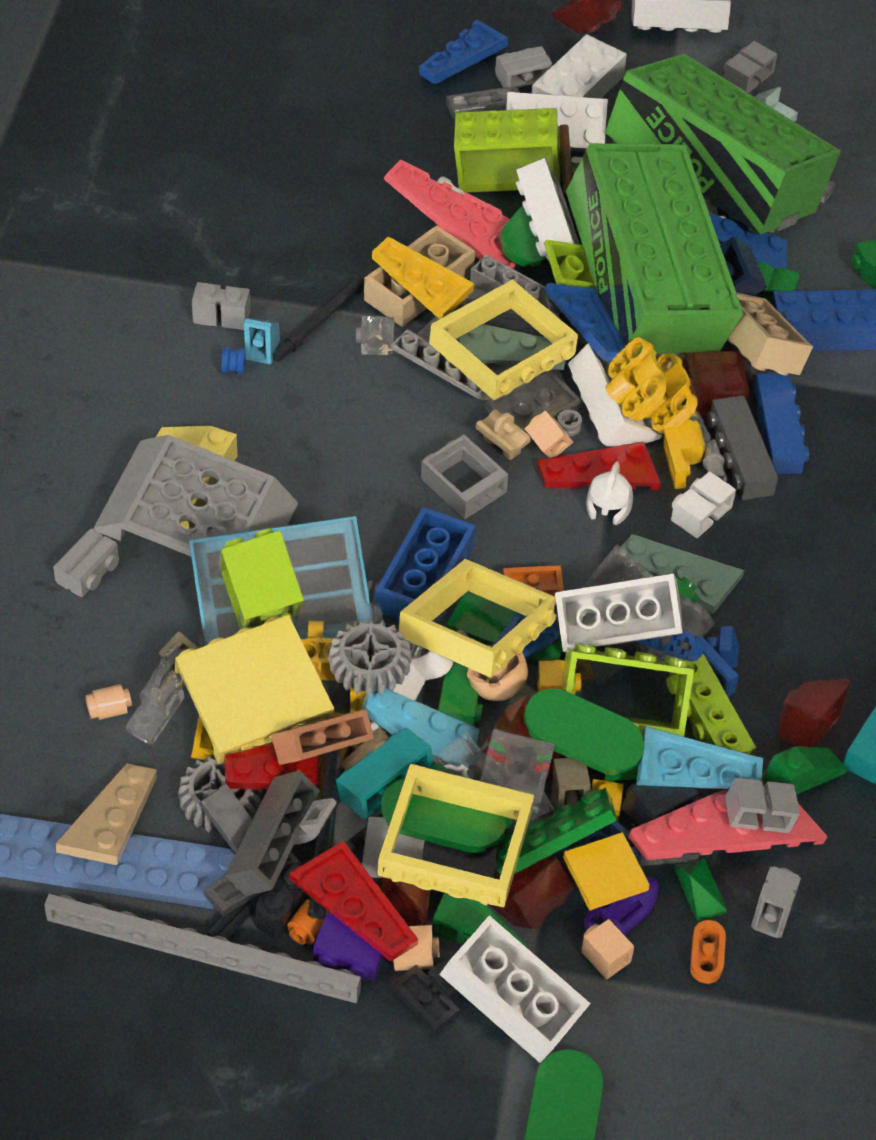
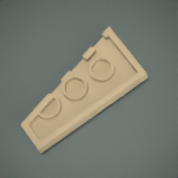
M127 763L56 842V853L118 865L157 779V769Z

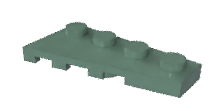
M486 324L478 326L460 336L459 343L486 366L487 363L503 364V368H511L552 345L544 337ZM566 360L558 363L552 369L564 370Z
M633 534L616 553V560L648 578L674 574L675 577L681 580L684 576L697 586L694 591L699 595L700 599L696 605L714 614L744 574L742 569Z

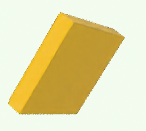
M623 832L564 852L563 858L589 911L649 890L650 885Z

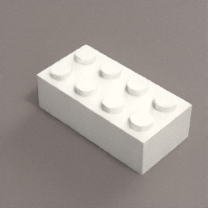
M586 34L532 85V94L601 99L624 77L627 54Z
M508 92L506 110L557 108L558 125L566 124L569 126L570 151L585 152L589 143H605L608 99Z
M490 915L439 974L539 1063L554 1049L591 1004Z

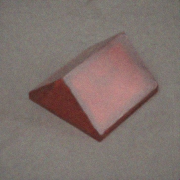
M382 877V892L407 925H428L432 889L424 890L413 884L402 881L393 882L390 878Z

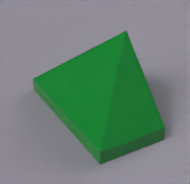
M704 857L674 866L697 921L727 913V908Z

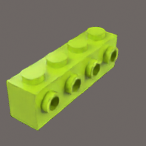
M704 654L697 661H687V665L694 669L687 717L692 725L695 739L754 756L756 746ZM669 672V677L666 679L667 687L671 694L676 695L679 673Z

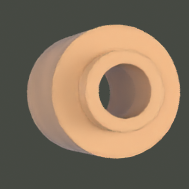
M121 684L92 690V694L85 695L91 719L98 717L99 720L127 714V707L132 706L128 688L122 689Z

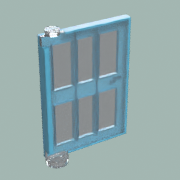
M356 516L272 528L273 532L281 531L304 599L299 614L291 617L300 639L308 638L309 620L324 621V638H336L338 631H345L347 624L354 627V622H358V620L368 623L372 619L374 624H379L383 621L379 602L370 603ZM262 530L189 540L203 634L197 635L199 648L207 646L210 641L216 638L226 639L234 636L240 630L219 568L221 549L225 548L226 542L237 538H242L243 542L255 538L254 534Z

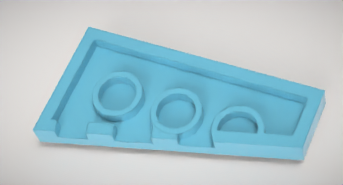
M386 688L382 696L378 691H373L370 697L365 693L361 710L367 709L370 720L392 735L407 727L431 746L433 763L436 762L443 766L452 764L456 767L463 764L468 768L467 775L470 777L471 770L469 768L473 763L479 728ZM449 769L457 776L463 777V769L461 771H454L452 769Z
M645 727L642 732L644 752L638 765L636 785L729 789L734 778L762 781L763 758Z

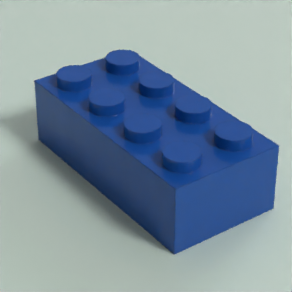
M876 289L773 291L771 305L813 346L811 351L876 350Z
M422 507L376 588L375 611L398 619L400 611L464 559L469 558L475 544L476 525Z

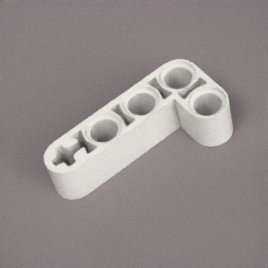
M409 642L412 654L410 671L405 676L402 684H396L393 692L415 701L425 681L446 674L452 667L453 661ZM369 719L373 733L380 728L385 731L389 738L392 736L391 733Z

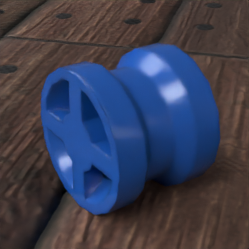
M224 346L221 362L222 373L228 374L230 371H236L238 374L244 375L246 348L240 347L237 350H232L230 347Z

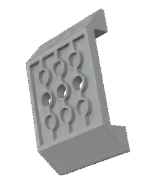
M487 254L471 268L470 281L474 283V291L461 304L467 305L505 283L514 280L564 322L566 316L544 292L545 286ZM512 309L505 311V313L518 315ZM437 316L418 334L407 329L391 344V349L477 399H492L429 344L431 324L439 320ZM487 363V367L496 375L510 369L503 368V364Z
M165 435L140 440L96 522L94 531L121 541L124 533L128 531L191 556L189 540L288 526L298 506V502L274 476L173 436ZM213 477L218 482L214 485H209L202 479ZM199 498L203 499L207 504L203 507H197L191 501ZM191 521L195 524V527L185 529L180 523ZM220 552L206 554L207 563L219 568Z

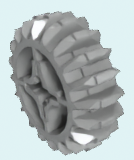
M372 619L369 620L368 624H363L358 620L356 627L347 624L345 631H338L336 639H332L329 652L330 670L332 674H335L337 683H343L345 690L354 687L356 695L361 691H366L369 697L373 691H378L382 696L385 688L394 691L396 684H402L405 676L408 675L410 663L412 662L409 641L405 640L403 632L396 633L395 625L387 628L384 620L379 624H374ZM369 653H372L371 662H369Z
M209 755L205 763L196 760L195 768L187 767L186 776L181 777L178 790L180 808L182 812H185L187 820H194L196 828L205 825V830L208 833L212 828L216 827L199 803L225 784L224 763L218 765L216 759L213 760ZM230 789L253 819L256 810H258L261 804L263 790Z

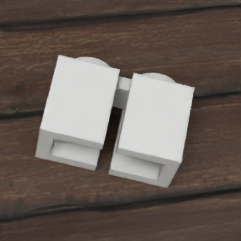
M709 471L701 479L697 478L687 492L684 494L680 493L674 499L671 521L694 537L699 538L713 525L714 521L709 516L717 521L732 508L736 489Z

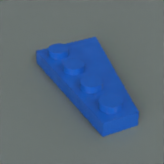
M475 20L470 30L464 29L459 33V39L455 42H448L443 52H436L419 66V75L433 84L440 83L444 79L507 47L508 37L481 21Z
M709 213L720 245L735 236L751 247L757 262L766 263L773 268L786 269L788 240L768 233L761 235L753 233L749 230L748 226Z
M554 283L547 284L544 292L602 360L611 362L626 347L595 288Z

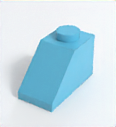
M245 318L246 360L272 364L274 359L273 353L277 350L280 343L279 323Z

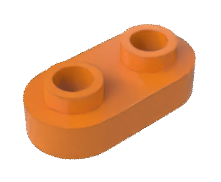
M704 920L698 923L692 936L690 972L697 981L705 984L716 982L721 977L724 968L726 933L719 923L712 920ZM709 938L713 943H706L703 939ZM701 967H709L711 971H704L701 969Z

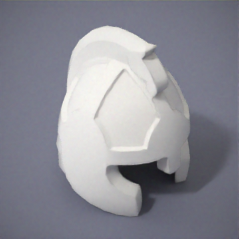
M618 461L613 464L611 471L602 473L592 480L586 499L587 512L591 519H596V510L593 503L602 508V515H607L609 510L621 509L613 518L614 525H618L626 519L633 503L632 486L620 474Z

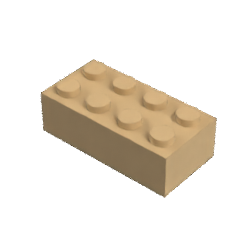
M438 225L407 246L465 279L470 277L471 268L475 264V250ZM381 266L364 278V301L401 327L427 309Z
M736 292L743 316L732 331L728 341L736 345L740 349L739 353L747 357L751 361V366L758 370L765 371L767 368L785 376L789 373L800 375L813 346L767 299Z

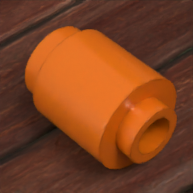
M309 899L305 900L287 924L290 937L301 945L313 944L316 941L325 919H312L308 916Z

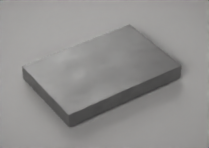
M552 370L539 374L529 383L520 385L507 395L485 402V409L489 413L495 409L501 414L510 413L514 417V424L527 434L528 432L525 428L535 416L542 414L544 411H547L557 421L559 413L563 410L578 411L583 407V401Z

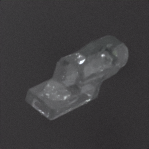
M175 644L169 648L140 692L141 704L125 726L127 733L150 745H153L185 698L183 692L184 680L180 673L176 674L175 657H178L183 650Z

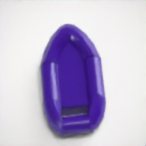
M646 877L650 885L648 891L590 911L588 910L584 918L585 929L588 930L594 924L600 925L596 921L600 917L603 921L609 919L623 935L628 933L648 916L654 907L659 889L657 880L652 877Z

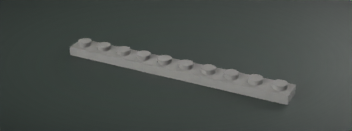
M49 894L44 904L47 921L356 1004L360 995L361 977L356 976L349 970L326 968L315 961L304 962L293 959L285 953L274 954L263 951L255 945L232 943L221 936L210 937L202 935L191 928L180 929L172 927L161 920L154 919L150 921L142 919L131 912L112 911L97 903L86 904L76 901L67 895L56 896Z

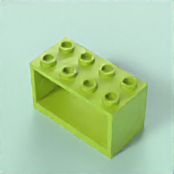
M557 108L456 113L454 151L459 188L464 193L518 190L516 181L519 180L516 170L543 158L546 159L560 183L561 153Z
M268 528L255 533V538L243 542L242 538L228 541L225 543V548L221 549L219 568L240 630L245 627L255 628L263 625L266 620L278 616L281 618L289 615L291 618L297 616L300 612L304 599L280 530L273 532L272 528Z
M575 643L574 648L567 647L561 690L569 693L575 690L576 679H574L577 658L679 673L671 723L623 717L633 722L641 734L645 727L684 737L694 669L687 665V661L683 660V658L665 656V661L656 660L657 656H653L651 653L635 651V657L626 656V652L622 649L605 647V652L596 651V647H593V645Z

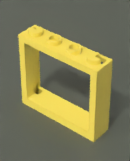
M511 280L432 323L429 344L489 397L496 400L503 395L511 393L513 389L520 385L529 383L539 374L551 370L558 363L570 359L576 352L578 334L519 284ZM512 309L548 339L552 345L503 373L496 375L456 339L505 311Z
M464 559L400 611L399 632H403L405 640L491 678L500 669L505 668L516 654L519 655L526 645L532 640L535 641L545 628L552 626L557 614H554L556 597ZM467 591L527 616L492 648L432 622Z
M410 764L379 855L378 876L390 878L393 882L402 881L413 884L424 890L433 889L448 893L455 898L464 897L476 900L486 906L491 904L504 908L532 814L534 795ZM412 794L517 820L500 880L393 853Z

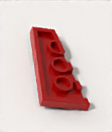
M644 442L538 460L537 469L544 488L581 489L582 485H590L596 476L611 471L616 461L620 465V474L627 479L632 486V490H636V486H649V490H660L661 484Z
M344 841L289 873V879L390 962L418 945L419 939Z

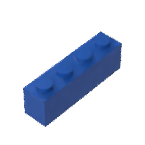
M779 373L757 374L753 395L762 440L776 474H802L804 463L809 461V448L804 446L805 429L804 425L799 423L800 405L795 404L796 386L791 384L789 374L787 376Z

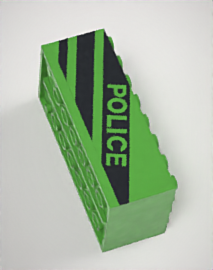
M685 53L627 70L605 130V134L613 138V141L617 144L686 145L703 197L709 201L710 205L722 209L728 213L730 218L742 222L748 226L751 232L760 235L790 227L796 224L798 219L816 212L841 153L836 147Z
M589 143L566 190V194L597 293L625 345L627 346L634 338L640 337L652 343L655 352H657L656 359L666 353H672L680 357L681 360L715 359L743 316V311L686 145ZM643 346L639 349L637 357L641 353Z

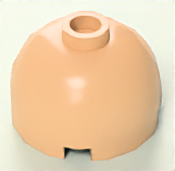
M521 652L519 655L516 654L505 668L500 669L491 678L468 668L467 676L472 688L481 697L490 701H504L514 697L524 688L528 676V668L524 654Z

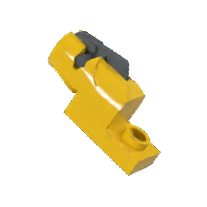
M696 410L679 427L664 429L663 448L675 489L686 488V476L691 475L690 465L702 461L706 444L711 440V436Z

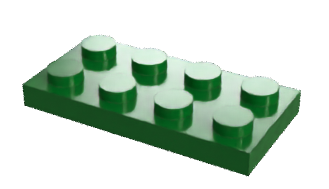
M605 787L600 791L597 789L589 791L579 802L573 805L565 804L556 809L554 815L544 820L536 819L529 823L514 874L617 821L612 797L607 788ZM513 833L505 835L497 845L496 863L500 875Z

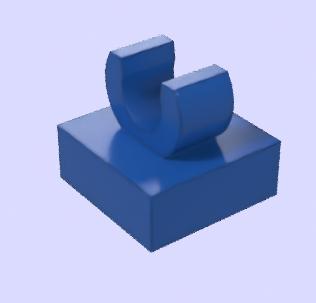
M733 626L721 627L720 638L710 637L707 638V642L731 668H736L739 643Z

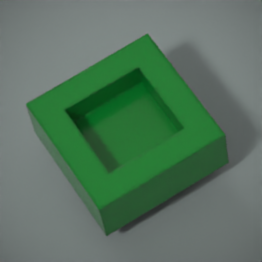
M684 576L681 580L676 577L679 597L691 606H694L700 599L699 595L694 591L697 586Z

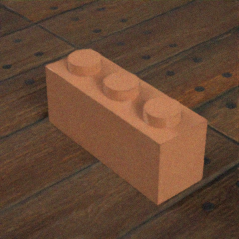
M367 709L271 735L279 765L304 760L374 739Z

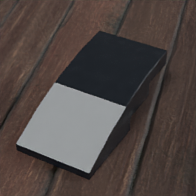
M368 817L361 860L362 866L375 882L422 890L413 884L402 881L393 882L390 878L378 876L379 855L389 826L383 817ZM399 834L393 853L493 878L497 845L486 848V851L470 853Z

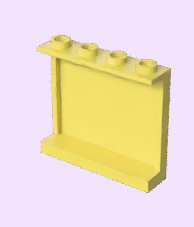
M289 615L281 618L278 616L266 620L263 625L255 628L245 627L234 636L226 639L216 638L210 641L207 646L196 650L194 648L187 649L181 652L178 657H175L176 674L180 673L213 743V754L218 765L224 763L226 755L273 744L272 734L333 717L334 707Z

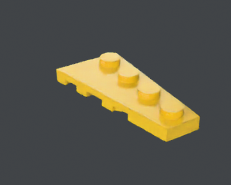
M387 237L372 251V259L439 319L452 313L474 291L473 282L390 237Z

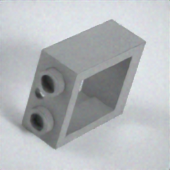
M465 435L456 440L449 441L445 447L434 454L427 455L422 461L421 480L464 520L507 493L509 474ZM461 460L483 478V480L462 493L441 474Z

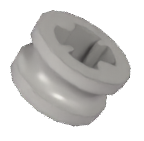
M563 410L559 413L557 422L568 436L573 437L579 434L582 423L581 415L574 410Z

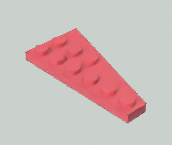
M400 160L384 177L386 182L438 226L475 250V257L481 260L487 254L512 269L517 265L508 259L501 249L502 244L501 241L499 242V234L510 219L503 216L500 209L466 192L462 195L452 190V185L446 182L440 184L430 178L429 173L403 160Z
M723 789L631 829L628 838L646 860L682 857L683 853L699 852L700 855H710L713 850L725 849L726 853L765 850L770 849L772 845L787 844L788 847H798L801 842H812L813 845L824 844L828 836L799 803L800 815L790 833L763 831L759 813H756L759 824L757 830L730 827L725 803V796L729 789Z

